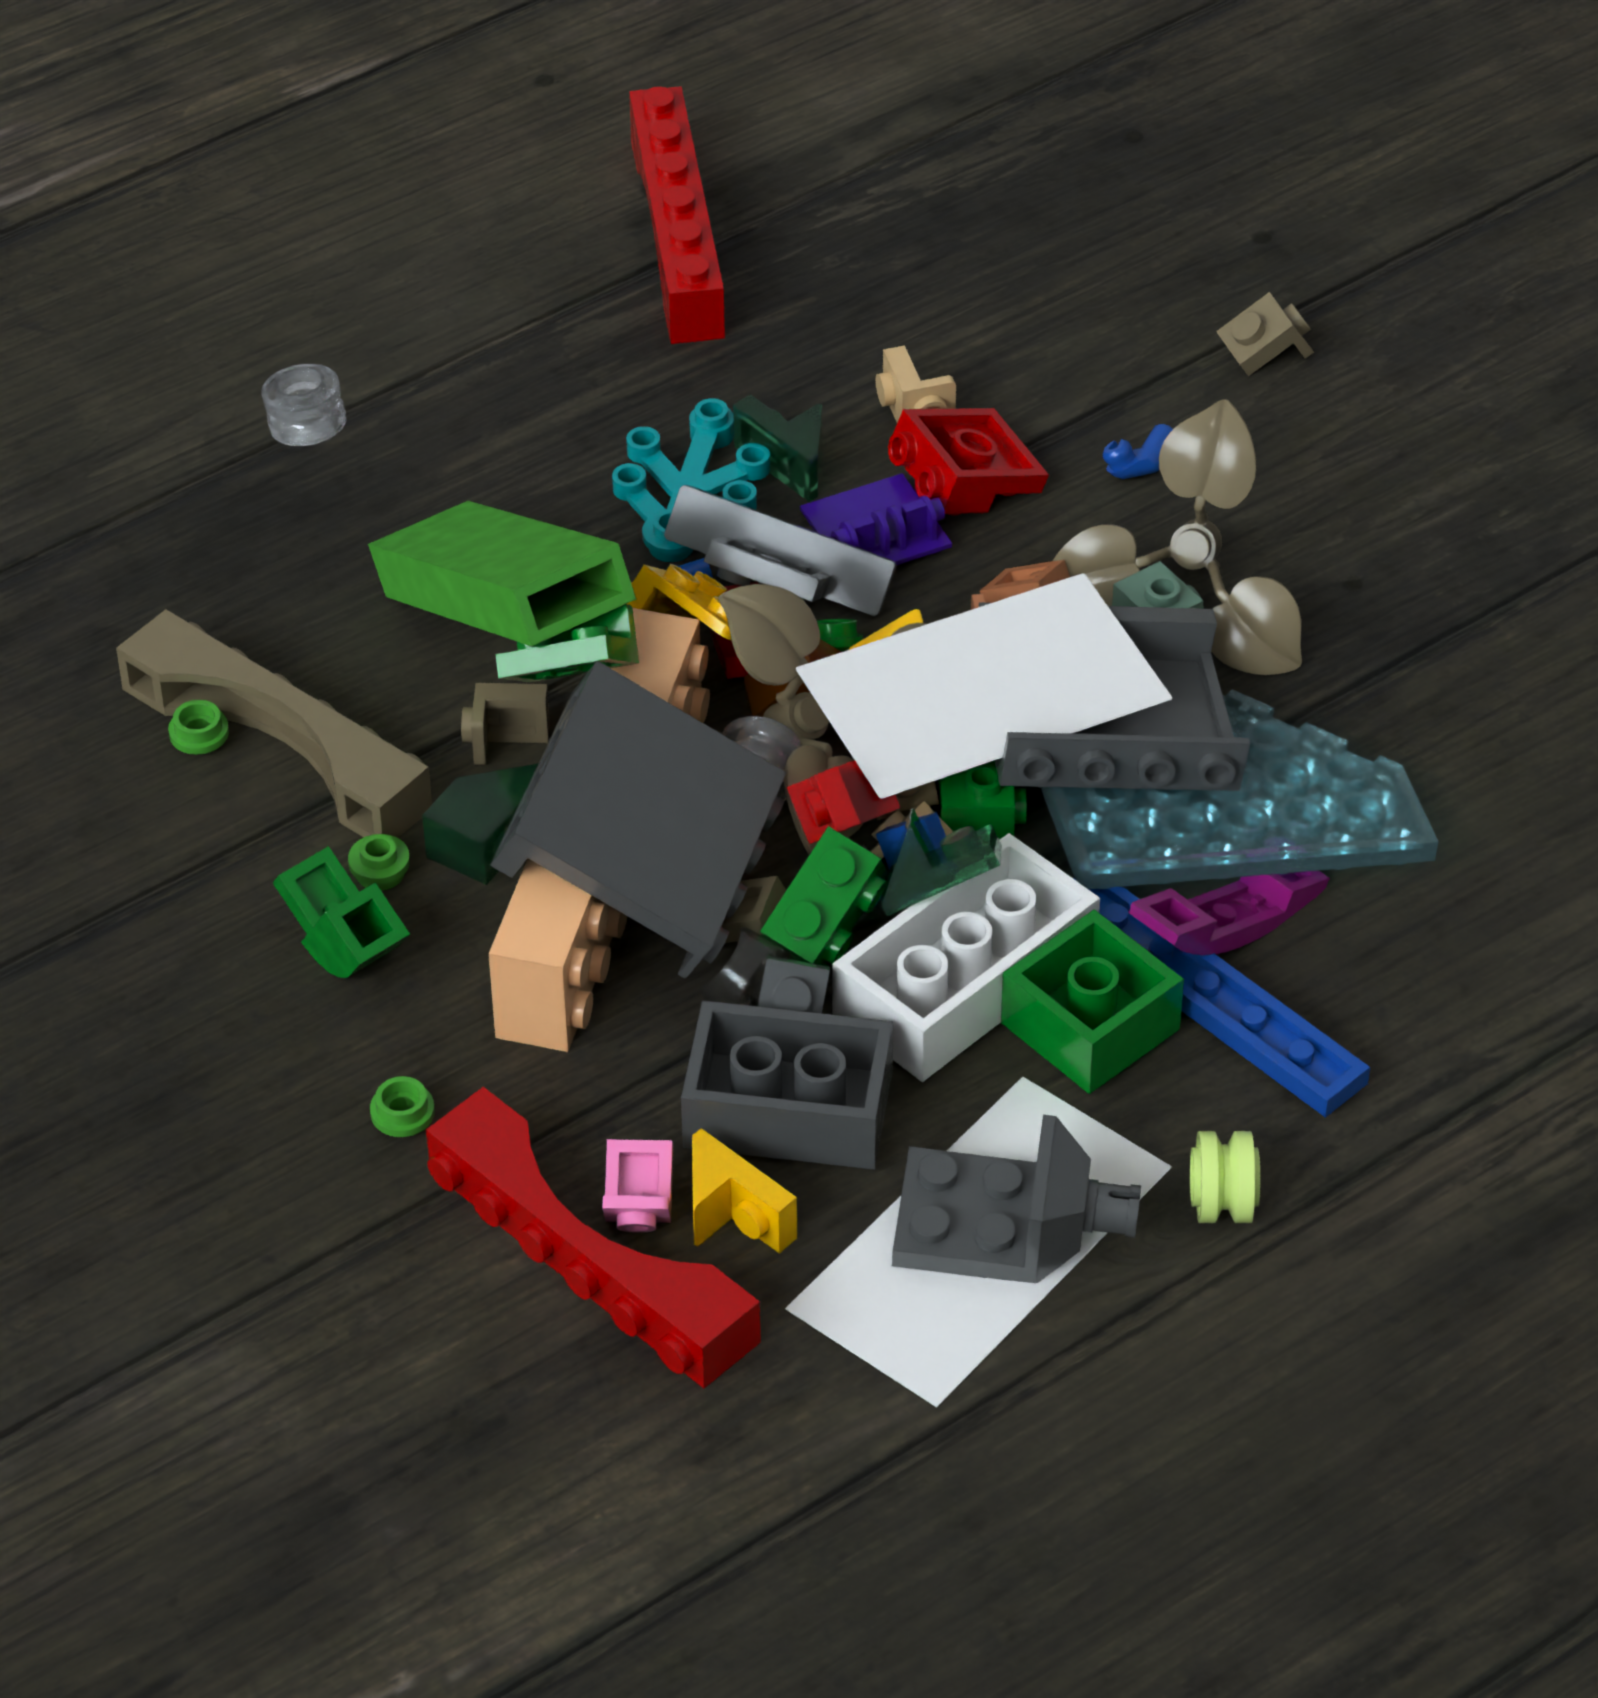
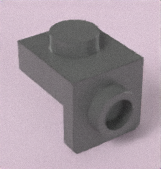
M768 955L758 1007L822 1014L830 967Z

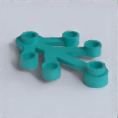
M715 398L704 399L697 403L695 409L691 412L689 416L691 444L681 471L662 453L660 434L657 430L643 426L634 428L627 434V456L630 460L641 464L643 467L632 463L616 467L612 473L613 493L617 498L627 501L645 521L642 527V539L651 555L658 560L677 562L687 558L693 552L691 548L667 540L664 535L681 486L690 485L712 494L723 491V498L755 510L757 509L756 487L747 480H760L769 474L770 452L767 447L758 443L745 444L737 450L735 462L705 474L714 449L723 448L734 439V414L722 400ZM644 468L671 497L667 509L647 491L646 471Z

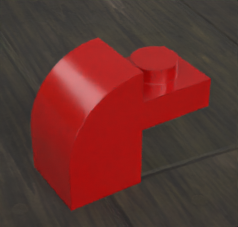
M855 760L835 766L786 787L809 844L819 841L828 826L840 833L900 808L896 795L883 799L878 797Z

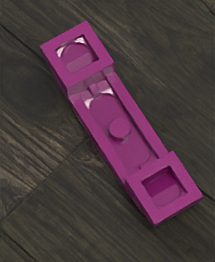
M1283 846L1248 859L1239 881L1188 900L1172 888L1132 902L1128 913L1184 952L1195 955L1219 954L1247 945L1276 929L1316 898L1326 888L1329 877Z

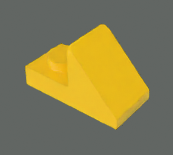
M702 1128L692 1135L694 1245L696 1247L701 1245L728 1221L733 1219L737 1227L751 1239H760L780 1254L797 1239V1197Z

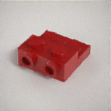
M995 408L903 409L888 443V455L891 462L895 466H904L905 470L915 479V489L918 496L926 495L930 499L939 498L943 504L945 514L949 515L988 513L996 494L1013 496L1015 494L1042 493L1049 477L1046 470Z

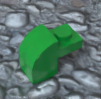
M329 846L278 875L273 882L307 934L301 943L320 966L338 978H347L398 948L410 935L376 882L359 892Z

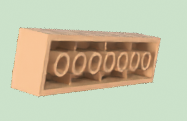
M633 608L639 663L611 669L704 723L709 707L710 691L707 688L701 687V681L706 673L709 651L708 646L700 645V620ZM528 858L489 951L495 1038L568 1052L577 1028L586 1029L593 1007V993L591 991L595 982L603 983L606 979L611 958L609 945L612 937L621 938L626 926L627 916Z

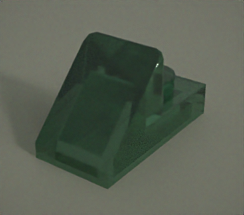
M751 394L734 403V447L739 449L748 443L764 445L770 452L769 473L808 502L817 498L822 455V404H816L792 420L786 421L778 411L768 408Z
M912 808L886 879L888 883L883 893L881 905L886 916L1000 866L1002 844L992 825L990 824L977 831L974 830L973 826L960 828L944 837L939 843L941 847L934 849L920 819Z

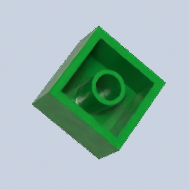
M1094 909L1003 972L1001 1024L1084 1091L1091 1094L1180 1030L1184 979Z

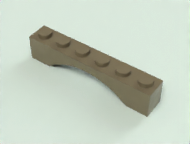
M165 609L116 647L122 689L165 716H173L175 710L185 702L207 700L214 703L228 721L256 728L285 742L305 757L324 779L335 801L339 823L363 838L374 834H387L399 838L433 809L429 767L418 756L403 752L380 738L373 729L358 725L338 713L328 702L313 698L293 686L283 675L273 674L250 660L241 650L234 647L230 648L208 635L196 623L187 622Z

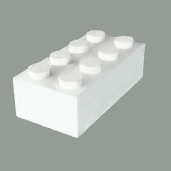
M1008 833L832 964V1014L893 1021V1060L921 1082H924L1001 1023L1003 972L1095 909L1099 912L1100 897Z

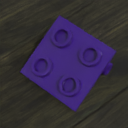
M903 473L800 506V511L815 532L891 559L896 562V565L952 547V542L937 522L945 518V510L939 498L930 499L926 495L919 497Z

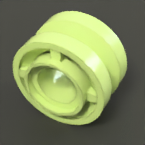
M1215 1131L1197 1132L1196 1147L1191 1148L1190 1197L1192 1207H1196L1198 1223H1216L1222 1210L1229 1211L1234 1223L1253 1222L1254 1207H1258L1260 1201V1156L1258 1147H1254L1251 1131H1234L1228 1144H1221Z

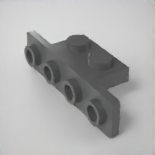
M690 485L680 487L664 534L665 538L669 541L706 554L704 562L719 567L717 576L728 582L745 586L750 585L751 581L754 580L762 584L789 590L799 596L804 602L805 600L813 602L826 598L872 616L880 614L897 567L896 562Z

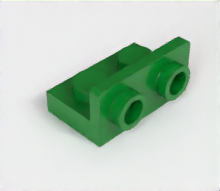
M629 604L622 605L534 646L517 642L516 651L495 654L498 678L536 682L587 673L596 661L609 668L638 664L639 656L632 606Z

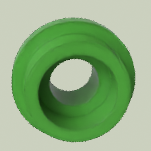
M191 700L180 705L175 710L168 727L172 745L179 751L187 754L197 755L212 752L221 747L229 735L227 718L214 703L207 700Z
M374 834L360 839L351 847L348 854V863L352 875L357 878L363 887L366 888L376 882L380 890L383 891L397 886L402 881L410 865L408 847L399 838L387 834Z
M406 1076L388 1079L378 1087L376 1094L371 1100V1120L374 1126L386 1135L393 1137L416 1135L425 1130L434 1118L435 1107L433 1097L417 1079Z

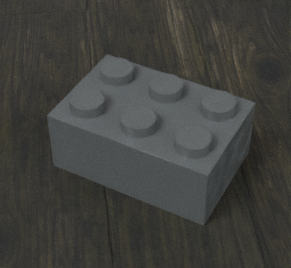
M702 1000L681 1095L683 1148L692 1149V1135L702 1128L736 1154L875 1170L893 1073V1021Z

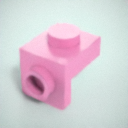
M607 1139L605 1195L603 1196L602 1204L606 1222H617V1229L626 1232H651L656 1230V1223H671L672 1140Z

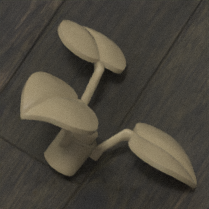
M1222 399L1177 425L1166 437L1161 447L1159 469L1167 487L1180 497H1196L1194 502L1196 519L1186 522L1177 529L1171 538L1169 546L1137 557V544L1131 531L1114 524H1101L1085 529L1074 536L1062 547L1053 561L1065 560L1070 577L1084 573L1107 606H1112L1113 584L1141 571V567L1173 557L1180 566L1186 569L1195 570L1205 567L1209 572L1215 595L1222 602V604L1212 608L1217 626L1211 652L1224 664L1243 672L1258 675L1287 673L1298 669L1303 662L1301 649L1302 619L1294 596L1279 581L1262 576H1253L1241 580L1235 585L1229 595L1219 570L1220 563L1215 559L1222 547V536L1217 526L1208 520V514L1205 510L1206 500L1212 505L1223 509L1236 507L1251 491L1257 470L1254 443L1248 426L1236 407L1229 400Z
M766 584L737 587L722 593L718 597L727 616L731 640L737 657L745 670L762 684L776 686L789 682L784 691L776 694V701L778 703L771 705L765 711L762 726L766 738L773 746L782 750L793 748V752L787 759L784 770L786 772L784 777L785 793L797 833L807 853L810 855L818 841L812 844L808 843L786 787L835 766L853 761L850 757L842 755L832 757V747L829 743L814 740L825 733L829 720L811 693L803 692L795 695L803 683V680L796 671V667L808 663L804 657L811 654L818 647L820 630L811 609L799 596L791 591ZM926 623L908 624L896 630L891 636L926 625ZM864 823L847 829L845 831L840 832V834L849 838L854 833H856Z

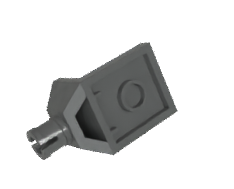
M1043 1114L1037 1162L909 1146L892 1252V1266L973 1277L1038 1283L1080 1252L1082 1231L1123 1234L1125 1237L1135 1238L1141 1185L1131 1184V1186L1102 1183L1098 1182L1099 1180L1089 1179L1091 1158L1057 1116Z

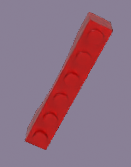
M682 86L668 88L652 87L646 90L629 91L631 143L637 174H640L642 177L650 208L663 306L670 343L677 344L725 339L724 287Z
M485 1087L479 1089L426 1129L429 1155L427 1166L431 1176L440 1187L446 1191L455 1190L474 1206L484 1222L492 1227L499 1225L519 1242L523 1251L533 1261L537 1263L545 1262L563 1276L569 1288L578 1297L585 1300L592 1299L610 1314L612 1320L622 1332L631 1337L637 1335L656 1350L662 1362L674 1373L686 1374L705 1389L761 1343L760 1301L714 1265L677 1262L642 1254L607 1239L576 1218L556 1198L540 1174L530 1145L528 1121Z

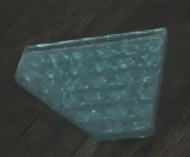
M1233 689L1226 696L1223 695L1234 737L1249 738L1251 743L1240 791L1040 787L1075 880L1087 889H1108L1111 887L1435 861L1439 843L1402 764L1381 755L1375 760V763L1347 751L1348 740L1307 722L1300 729L1273 718V707Z

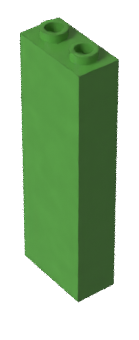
M471 501L463 502L368 544L387 598L529 646H534L636 600L618 543Z

